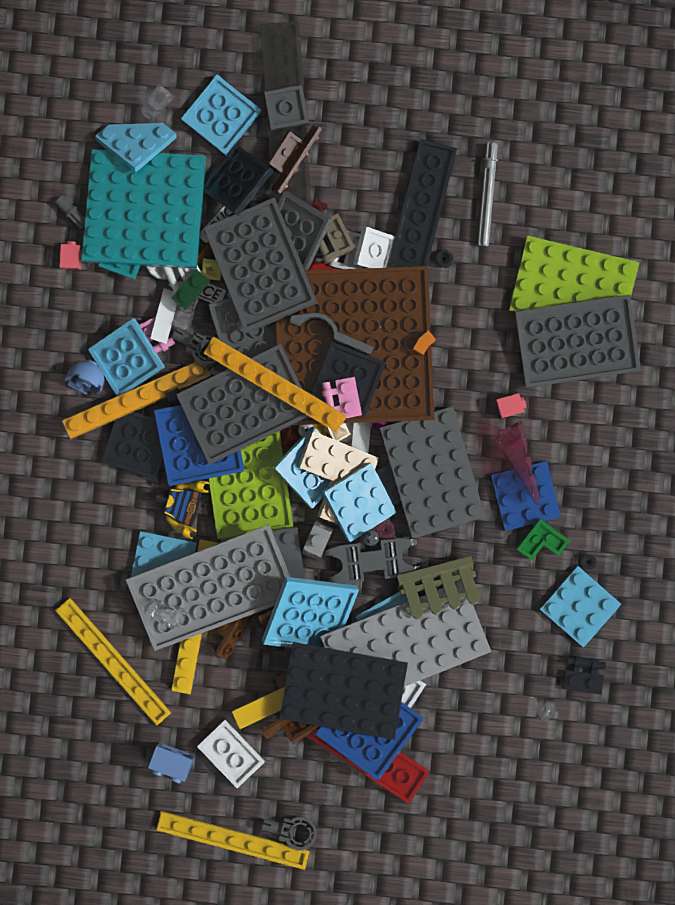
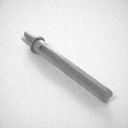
M487 142L485 158H483L485 165L477 243L479 246L489 245L496 162H498V159H496L498 144L495 142Z

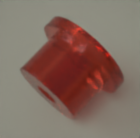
M317 200L312 207L323 213L327 209L328 204Z

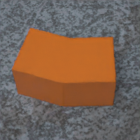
M427 331L418 339L412 350L423 356L427 348L436 339Z

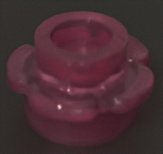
M383 521L377 527V534L382 539H389V537H393L395 534V526L390 521Z

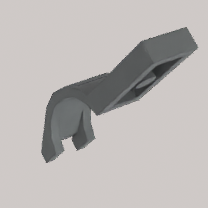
M324 314L294 315L290 319V323L297 326L310 319L322 320L331 327L333 341L369 356L374 348L337 332V327L333 321Z

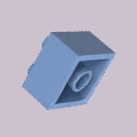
M159 742L148 768L152 769L151 772L158 776L165 774L170 776V780L174 782H185L195 755Z

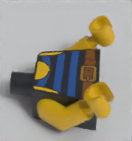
M193 481L175 485L174 488L170 489L169 495L158 492L155 500L156 504L165 506L163 514L166 515V521L174 530L182 533L183 536L189 539H193L190 537V532L192 530L197 531L193 528L202 494L208 493L207 490H204V485L209 484L208 481Z

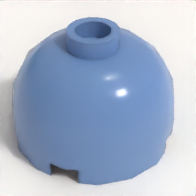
M91 360L73 364L65 377V382L69 381L68 386L83 394H87V391L93 392V396L101 393L105 381L102 370L97 366L96 362Z

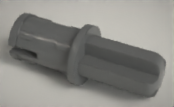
M64 195L60 196L55 201V205L79 229L85 228V218L77 211L78 208L74 207Z
M369 530L364 534V541L367 545H375L379 540L378 534L373 530Z

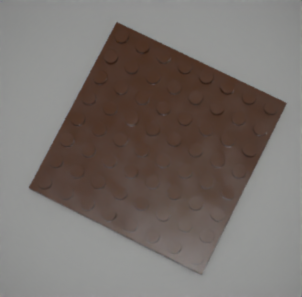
M428 266L304 270L317 304L276 321L277 345H282L302 389L312 394L331 342L339 345L342 344L333 341L331 327L322 320L310 319L297 326L290 323V319L294 315L324 314L333 321L337 327V332L374 347L370 356L386 362L366 416L346 418L343 424L435 420L431 345L423 356L412 350L421 336L427 331L431 333ZM308 417L291 426L322 424Z

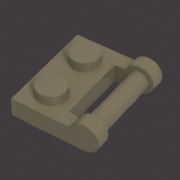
M339 214L330 217L332 221L326 232L335 251L330 253L324 240H322L319 246L324 264L356 249Z

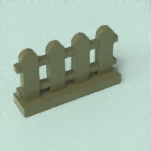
M471 556L397 575V584L399 590H401V595H406L408 601L407 614L411 613L412 617L416 620L423 617L424 609L430 608L431 613L435 615L440 614L442 605L446 603L449 604L451 609L456 610L461 605L460 600L467 598L470 604L475 605L479 602V595L482 594L481 588H476L473 577H476L475 570L473 571ZM462 581L465 592L458 594L455 582ZM443 585L446 597L439 599L436 587ZM424 590L428 602L421 604L417 592Z

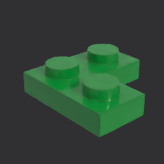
M538 518L516 549L531 560H533L543 546L559 556L569 544L570 539L541 518Z

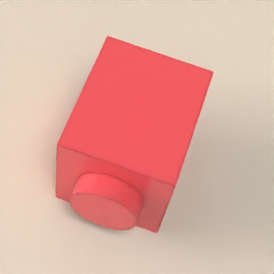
M66 241V244H61V269L81 270L82 247L77 245L78 242Z
M519 393L496 400L501 419L523 413V408H526L524 397H520Z

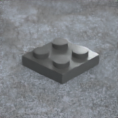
M302 85L264 92L271 131L309 124Z

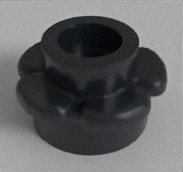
M446 249L437 252L435 255L436 265L440 268L450 267L453 261L452 253H449Z

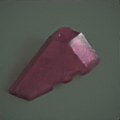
M519 421L500 431L499 439H496L498 450H502L504 458L535 505H540L535 475L531 472L533 470L531 457L527 456L528 444L522 421Z

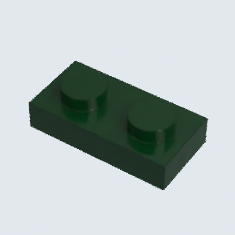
M195 269L171 299L186 311L210 283V280Z

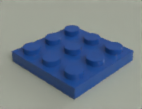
M547 461L491 475L505 531L534 524L538 518L547 521L561 517Z

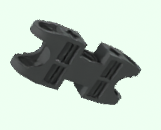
M396 538L380 540L381 550L360 552L359 543L341 545L325 550L324 556L333 555V557L339 558L343 564L342 570L339 573L335 574V576L327 577V582L342 584L364 582L363 572L384 569L385 579L420 570V566L406 564L402 559V553L411 545H418L417 539ZM389 542L391 546L392 557H390ZM350 547H352L354 562H352ZM391 560H392V562H393V570H394V574H393V575H392ZM352 565H354V567H355L356 579H354L353 566H352Z

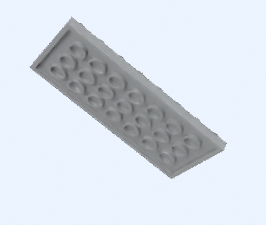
M270 524L127 578L126 582L154 651L275 606L285 577H290Z
M462 581L456 582L458 594L465 592ZM444 588L437 590L439 599L446 597ZM426 595L419 597L421 604L428 602ZM467 598L460 600L461 605L456 610L451 609L448 603L443 604L441 613L437 615L431 613L430 608L424 609L423 617L419 620L414 619L411 613L407 614L406 608L409 605L408 602H405L320 636L323 646L327 648L408 662L404 687L491 652L474 606L468 602Z

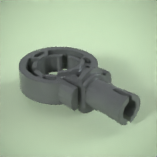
M180 328L176 329L177 332H174L172 338L187 346L186 353L192 355L193 361L198 366L213 368L220 364L211 357H209V361H206V357H202L199 353L202 348L209 345L215 336L201 335L199 333L191 336Z
M296 817L292 820L284 818L283 822L285 823L264 818L263 824L265 825L262 826L261 830L280 835L279 841L286 842L293 850H307L316 840V827L311 820L305 817ZM309 824L310 827L307 828L309 837L304 844L310 841V844L304 847L295 846L302 845V843H298L293 839L292 829L298 825L306 827Z

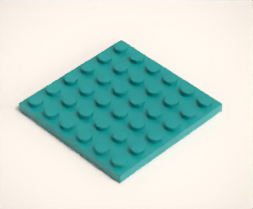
M92 149L82 262L197 269L206 156L158 153L137 172H134L108 150Z

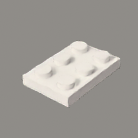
M226 719L197 746L236 788L245 782L265 762Z

